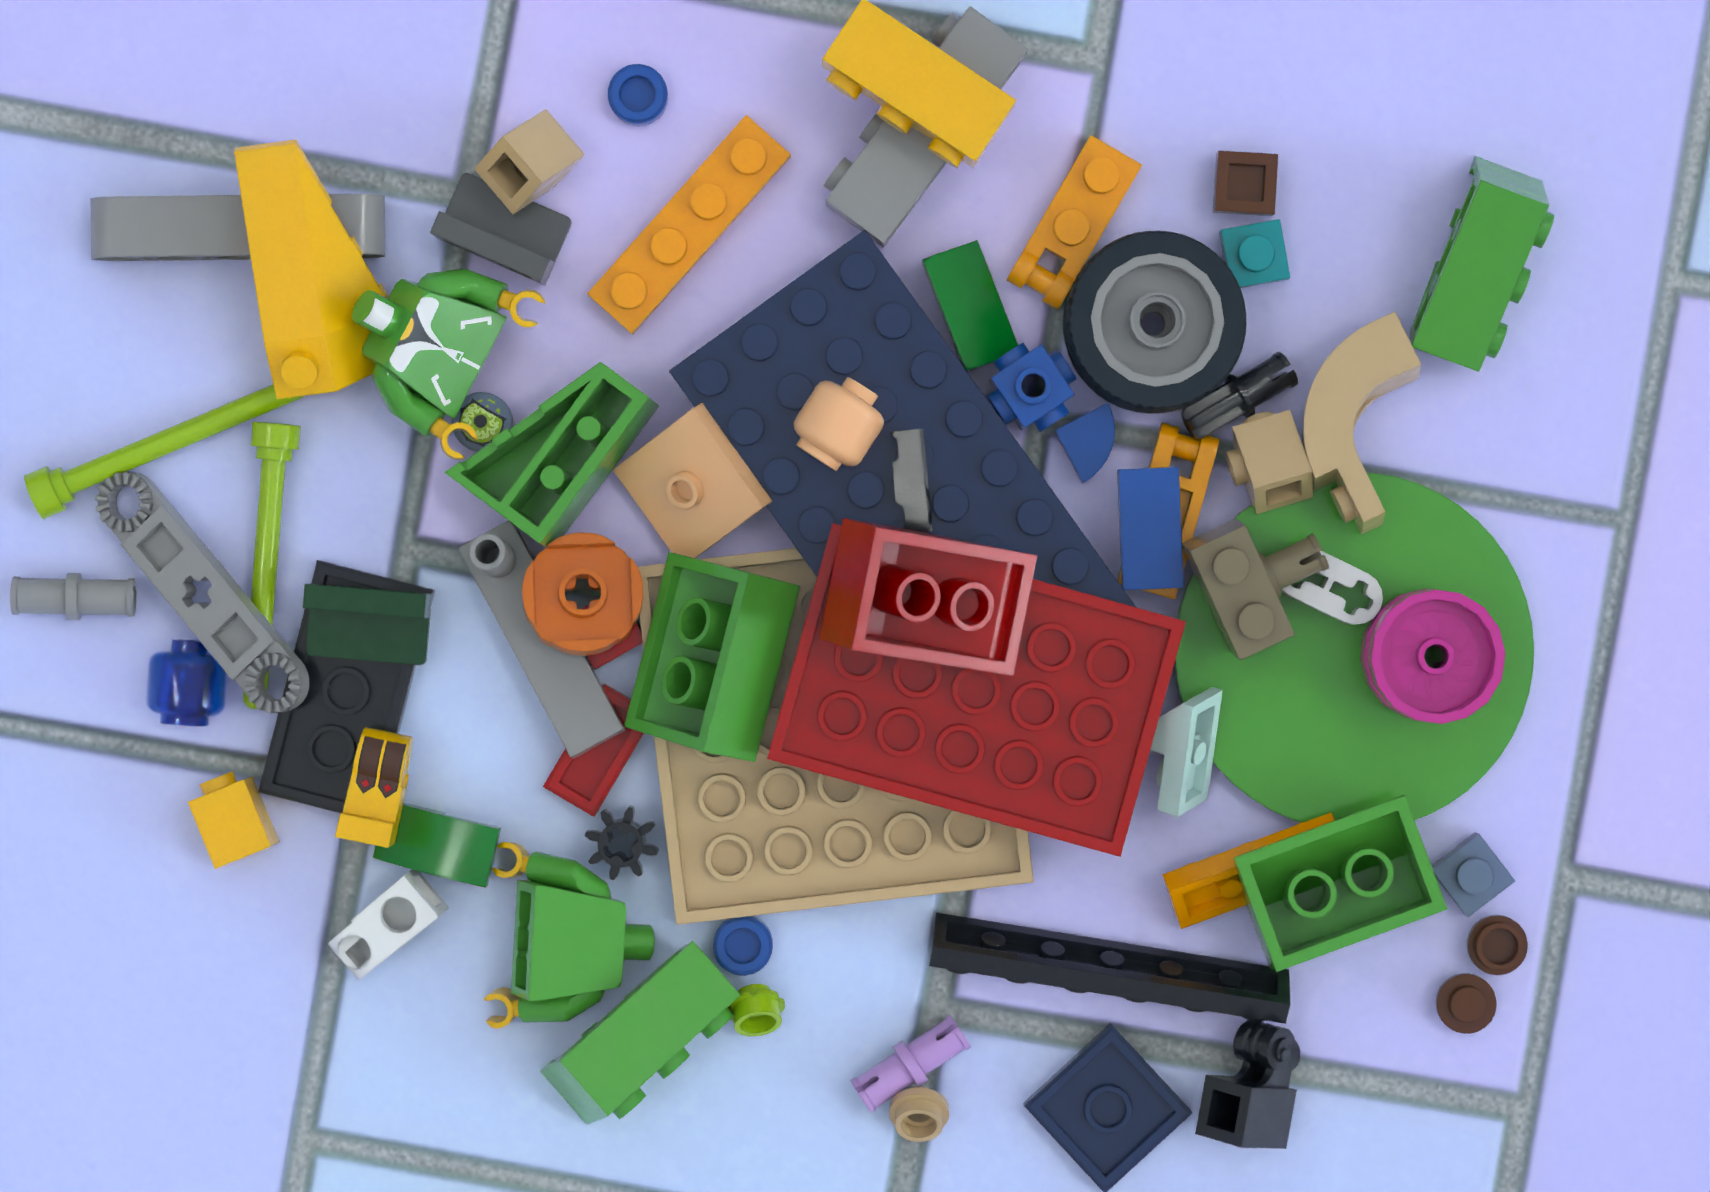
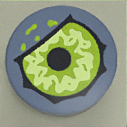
M487 392L472 393L466 396L455 419L452 418V424L459 422L470 425L476 432L477 442L463 431L456 430L453 432L463 446L478 452L490 444L492 438L506 428L511 429L513 427L512 412L509 406L494 394Z

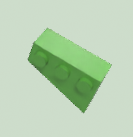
M1475 156L1469 174L1474 175V179L1462 208H1456L1449 225L1453 230L1440 261L1435 262L1410 330V340L1413 348L1479 372L1485 357L1495 358L1502 346L1508 325L1501 323V319L1509 301L1518 304L1521 300L1531 274V270L1524 267L1532 246L1543 247L1551 230L1554 214L1547 212L1550 205L1542 180Z

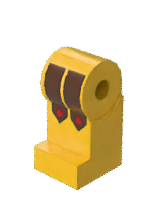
M368 727L363 729L335 837L385 848L395 844L409 779L407 773L413 745L412 736Z

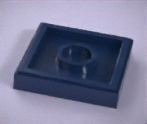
M1111 1023L1023 1103L1024 1107L1103 1192L1109 1191L1193 1113Z

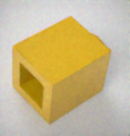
M233 771L199 784L203 796L188 802L215 869L280 842L253 776L237 782Z

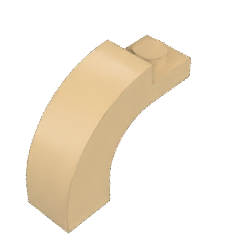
M1396 312L1390 313L1358 329L1333 350L1319 369L1310 388L1305 406L1302 444L1312 469L1313 491L1336 482L1337 487L1330 490L1337 511L1345 523L1354 520L1360 534L1383 525L1385 510L1357 454L1353 436L1354 427L1363 411L1372 402L1391 391L1418 380L1421 363Z

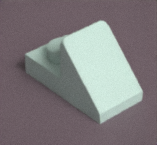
M1211 687L1159 717L1150 749L1164 755L1156 774V783L1160 787L1157 810L1179 817L1208 799L1223 690Z

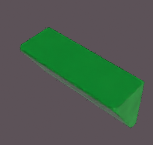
M978 240L922 259V265L955 350L967 372L993 363L1018 346Z

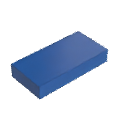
M1179 467L1118 469L1117 486L1123 590L1184 588Z

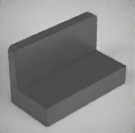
M464 173L458 182L446 212H438L430 234L437 239L546 285L571 228L572 221L568 216L535 202H531L515 214H512L483 179L469 173Z

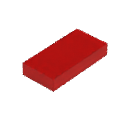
M604 683L602 686L622 724L625 725L631 698ZM625 727L626 730L575 759L570 758L565 748L543 787L595 817L644 733Z

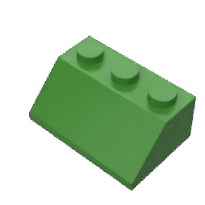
M668 552L624 727L702 752L755 762L800 585Z
M1405 795L1233 857L1248 911L1269 967L1276 972L1447 910Z

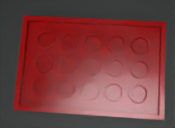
M832 523L767 759L1121 857L1186 621L1033 579L1013 676L850 650L819 639L841 531V525Z

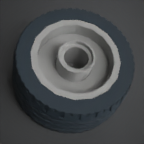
M1160 230L1143 231L1123 236L1104 246L1094 254L1076 276L1067 295L1063 314V334L1066 349L1075 370L1086 385L1101 398L1115 406L1148 414L1166 413L1185 408L1200 401L1217 389L1231 373L1239 359L1247 326L1246 308L1242 291L1237 279L1223 259L1205 244L1191 237ZM1153 312L1162 317L1164 327L1161 333L1150 335L1143 330L1141 322L1145 314Z

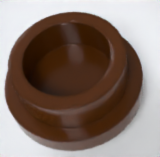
M1490 915L1480 919L1471 928L1467 937V952L1471 961L1477 968L1488 974L1504 975L1514 971L1522 964L1527 954L1528 942L1524 930L1516 921L1503 915Z
M1461 973L1448 978L1440 986L1436 995V1010L1439 1018L1448 1028L1458 1033L1470 1034L1484 1029L1492 1021L1496 1012L1497 1002L1492 987L1484 979L1474 974Z

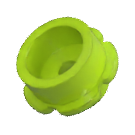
M750 984L738 990L740 996L728 1007L734 1014L730 1020L734 1022V1028L737 1033L755 1037L769 1034L780 1027L782 1023L781 1013L785 1009V1001L779 998V994L763 984Z

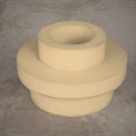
M913 1087L897 1093L892 1098L889 1116L900 1136L910 1141L924 1142L936 1138L941 1133L942 1128L949 1119V1104L943 1095L926 1087Z

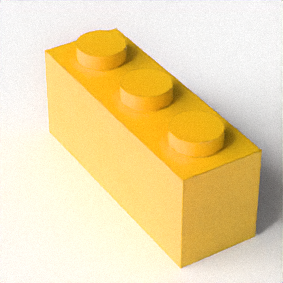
M867 0L860 1L822 58V67L830 72L826 81L831 86L853 100H856L860 93L864 94L881 106L876 114L882 120L904 134H907L911 127L915 128L932 140L927 149L955 168H958L962 161L974 168L1014 108L1016 99Z

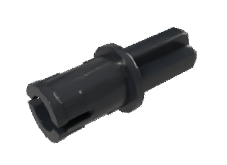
M1276 352L1271 358L1238 377L1229 374L1224 380V385L1215 389L1200 401L1183 408L1181 415L1185 427L1195 439H1202L1242 415L1246 418L1254 415L1256 407L1283 391L1298 385V378L1294 370L1288 373L1284 372L1274 379H1270L1273 374L1291 365V363L1284 354Z

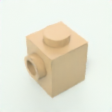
M545 109L502 136L474 170L509 211L515 214L556 187L585 154Z
M1290 410L1276 414L1272 412L1257 413L1245 419L1242 424L1232 427L1234 449L1225 452L1227 465L1234 485H1246L1255 514L1313 498L1312 469Z

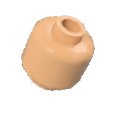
M850 377L846 378L842 386L832 381L825 380L820 382L794 420V429L801 437L796 446L835 471L838 470L841 464L850 467L858 465L884 425L881 413L872 407L878 396Z

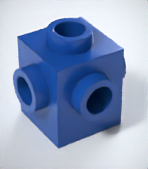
M1023 342L994 361L1000 372L989 379V383L994 391L986 396L1006 426L1015 421L1020 430H1023L1034 423L1038 431L1041 432L1070 413L1064 402L1075 395L1069 384L1077 380V378L1057 349L1048 354L1041 344L1032 351H1029ZM1037 375L1043 380L1045 388L1041 396L1032 398L1024 394L1021 385L1026 376Z

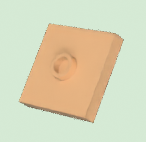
M703 403L692 408L613 469L616 476L670 551L692 558L701 555L772 502V499Z

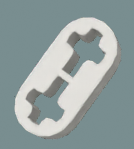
M1320 551V553L1325 555L1329 569L1316 573L1325 577L1321 587L1311 582L1301 581L1297 588L1289 585L1281 589V592L1286 596L1340 622L1352 625L1364 624L1373 619L1380 611L1383 601L1382 589L1375 578L1323 551ZM1357 581H1360L1364 584L1362 595L1370 599L1366 609L1355 607L1351 614H1347L1344 611L1346 601L1342 597L1329 592L1333 582L1343 587L1353 588Z

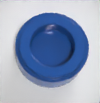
M632 64L623 67L612 77L608 87V101L612 111L621 121L632 126H645L655 122L664 113L668 104V89L663 77L655 69L643 64Z
M755 916L726 919L717 929L713 940V952L719 965L729 973L739 976L751 975L760 971L768 963L773 949V938L769 928L762 920Z

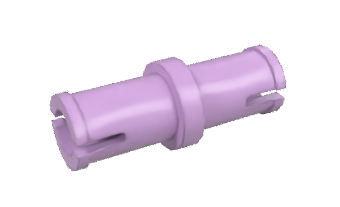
M951 1015L945 1017V1020L905 1045L903 1040L894 1045L895 1053L850 1081L872 1113L876 1110L875 1108L913 1083L920 1087L929 1081L926 1077L928 1073L971 1046L960 1028L957 1027Z

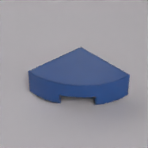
M1109 403L1054 431L1081 483L1092 478L1103 467L1112 450L1115 423Z

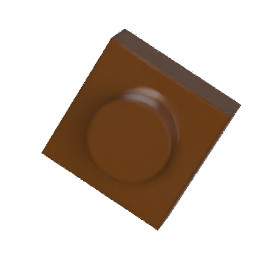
M1218 150L1215 163L1213 213L1273 216L1275 214L1278 154Z

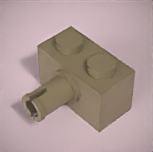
M1235 518L1182 543L1184 553L1227 647L1239 660H1243L1295 635L1278 598L1282 596L1281 589L1321 570L1329 569L1325 555H1321L1320 551H1322V548L1313 533L1301 541L1264 557L1262 552L1258 554L1246 525Z

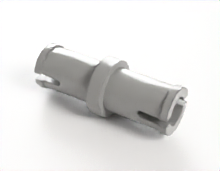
M67 573L66 579L20 578L13 576L11 581L10 605L12 615H19L20 613L65 614L67 620H80L82 614L127 615L128 617H134L136 612L137 591L135 578H128V580L82 579L81 573Z

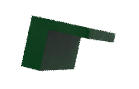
M305 584L303 608L309 609L306 653L309 656L423 665L427 661L432 594Z

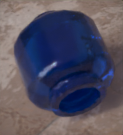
M172 639L171 651H159L150 657L146 704L151 711L160 714V723L208 726L209 717L217 716L224 710L227 673L213 656L207 653L208 650L198 640Z

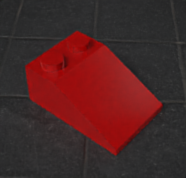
M843 518L819 639L854 651L1013 676L1037 555L893 526Z

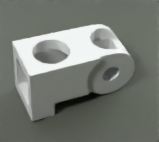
M412 869L351 920L352 923L327 944L359 980L440 917L449 907L421 873Z

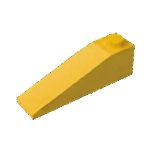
M297 140L236 147L234 155L261 327L276 398L284 399L336 392L373 374L375 364L362 354V347L371 331L356 324L352 319V312L358 298L368 290H372L387 299L389 295L383 285L376 282L362 258L363 252L354 236L350 237L331 206L332 199Z

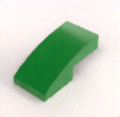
M403 803L395 844L389 848L375 846L373 858L427 874L486 888L490 879L501 827L445 815L446 812Z

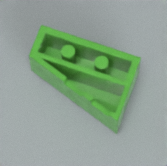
M599 362L538 406L539 409L511 429L506 428L492 438L490 444L463 463L459 462L444 472L545 547L556 538L565 535L659 408L656 402L602 362Z
M691 941L676 951L628 993L624 1000L598 1023L595 1022L582 1034V1037L556 1061L553 1059L540 1072L586 1125L605 1118L612 1112L618 1119H621L646 1097V1094L640 1087L650 1077L658 1072L665 1079L689 1058L690 1054L684 1048L685 1045L700 1032L707 1039L710 1038L734 1016L728 1009V1006L740 994L696 943Z

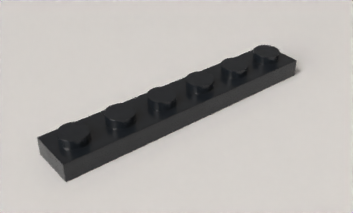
M936 912L929 966L947 969L957 974L974 973L1005 978L1008 981L1019 984L1030 982L1061 987L1075 993L1092 992L1123 997L1126 1000L1137 1003L1148 1001L1179 1006L1192 1012L1210 1011L1241 1016L1254 1022L1272 1021L1286 1024L1290 1009L1289 969L1276 972L1265 965Z

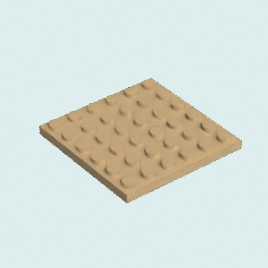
M796 548L700 559L800 585L756 761L752 762L706 753L654 736L676 925L1034 882L1028 831L767 759L817 577ZM666 563L638 567L643 581V603L640 613L643 649Z

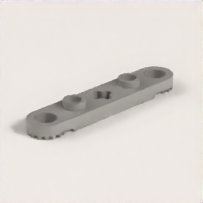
M135 472L116 473L114 477L106 478L104 484L98 488L100 490L99 495H96L95 501H98L96 511L100 513L101 521L105 522L107 527L117 536L122 543L121 546L227 675L238 683L249 697L250 702L254 703L255 707L268 713H280L297 708L304 701L309 690V675L305 665L159 488L147 476ZM127 485L136 489V493L140 494L138 498L142 501L138 506L141 509L137 510V515L132 516V519H126L119 513L116 502L119 492ZM194 580L197 582L210 580L212 586L207 591V595L211 600L210 604L207 602L194 604L192 597L197 592L196 587L193 585ZM273 666L285 669V673L290 676L288 677V681H291V684L288 685L290 691H287L285 693L286 697L280 698L281 700L270 696L265 688V676Z

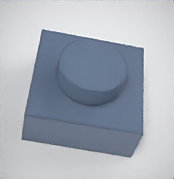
M1476 832L1432 865L1436 879L1466 917H1470L1515 882V879L1485 840Z

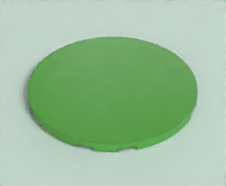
M1367 473L1385 510L1383 525L1363 534H1360L1354 520L1345 523L1338 513L1330 490L1337 487L1336 482L1313 491V498L1260 514H1255L1251 504L1234 518L1246 525L1258 554L1262 552L1264 557L1301 541L1313 533L1323 552L1370 574L1377 580L1383 595L1381 607L1397 595L1419 589H1435L1461 593L1482 605L1500 629L1506 655L1502 680L1489 702L1467 718L1444 724L1417 721L1403 717L1381 704L1366 684L1360 662L1363 632L1370 621L1356 625L1343 623L1281 592L1282 596L1278 598L1295 635L1243 660H1239L1229 651L1194 572L1185 587L1177 619L1186 621L1174 663L1181 704L1211 687L1223 690L1213 764L1248 797L1269 810L1291 820L1306 822L1330 812L1336 820L1405 795L1414 820L1425 817L1450 804L1467 792L1489 771L1510 742L1523 715L1533 674L1534 639L1528 603L1520 580L1504 551L1478 520L1455 502L1421 484L1395 476ZM1315 573L1291 584V586L1297 588L1301 581H1306L1321 587L1325 577ZM1357 581L1353 588L1343 587L1333 582L1329 592L1342 597L1346 601L1344 611L1347 614H1351L1355 607L1366 609L1370 600L1362 595L1364 584L1360 581ZM1432 646L1427 648L1424 658L1428 666L1433 668V662H1441L1442 650L1440 648Z

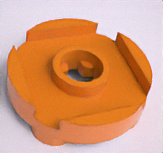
M580 532L567 534L549 543L547 548L541 551L527 568L522 585L524 613L527 621L535 630L537 637L545 645L571 655L586 656L599 654L609 650L616 644L622 643L631 633V629L638 620L642 609V577L638 566L630 557L629 559L626 553L615 546V543L608 538L594 533ZM587 579L590 589L600 591V599L590 601L589 609H577L575 601L566 600L565 591L574 590L576 580Z

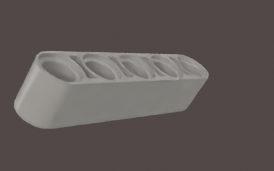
M329 194L332 199V208L350 237L354 236L363 252L362 258L385 257V196L378 194ZM241 195L90 198L91 260H251Z

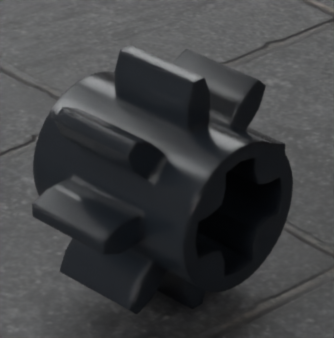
M632 805L627 808L623 818L616 820L607 809L602 810L600 813L601 819L606 825L605 829L602 832L594 829L587 830L585 833L586 838L598 842V851L591 856L588 862L596 864L604 860L611 865L609 871L611 880H615L620 873L621 867L630 866L633 873L638 877L641 876L644 872L643 866L638 860L640 855L643 853L652 856L657 855L659 852L658 847L646 843L645 834L651 832L656 825L655 822H646L640 826L633 820L635 809ZM617 827L622 834L632 831L636 835L637 840L631 846L633 856L627 858L622 851L612 854L608 850L607 845L614 838L611 829Z

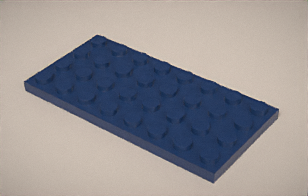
M865 230L669 370V373L694 407L703 403L772 499V502L766 506L816 577L819 573L832 523L842 526L843 518L904 528V509L895 502L892 462L898 459L897 439L891 436L890 432L923 429L933 532L923 533L1037 555L1033 579L1136 607ZM850 377L878 396L872 407L881 413L884 425L858 465L850 467L841 464L838 470L835 471L796 446L801 437L796 433L793 423L820 382L825 380L832 381L842 386L846 378Z

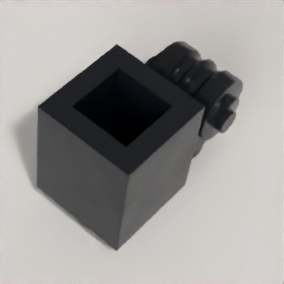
M1247 1020L1239 1027L1233 1040L1234 1055L1237 1059L1243 1061L1239 1072L1235 1076H1205L1195 1134L1241 1148L1286 1149L1297 1092L1296 1089L1289 1088L1291 1072L1300 1061V1048L1291 1030L1269 1023Z

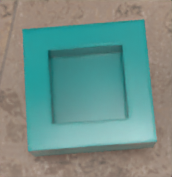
M1280 219L1221 229L1219 231L1224 262L1234 274L1240 288L1290 279Z

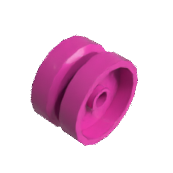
M1419 589L1395 596L1383 605L1377 615L1371 619L1363 632L1360 662L1366 684L1381 704L1406 718L1444 724L1467 718L1489 702L1502 680L1506 652L1498 625L1482 605L1461 593L1435 589ZM1430 646L1442 650L1441 662H1433V668L1427 665L1424 658L1425 651Z

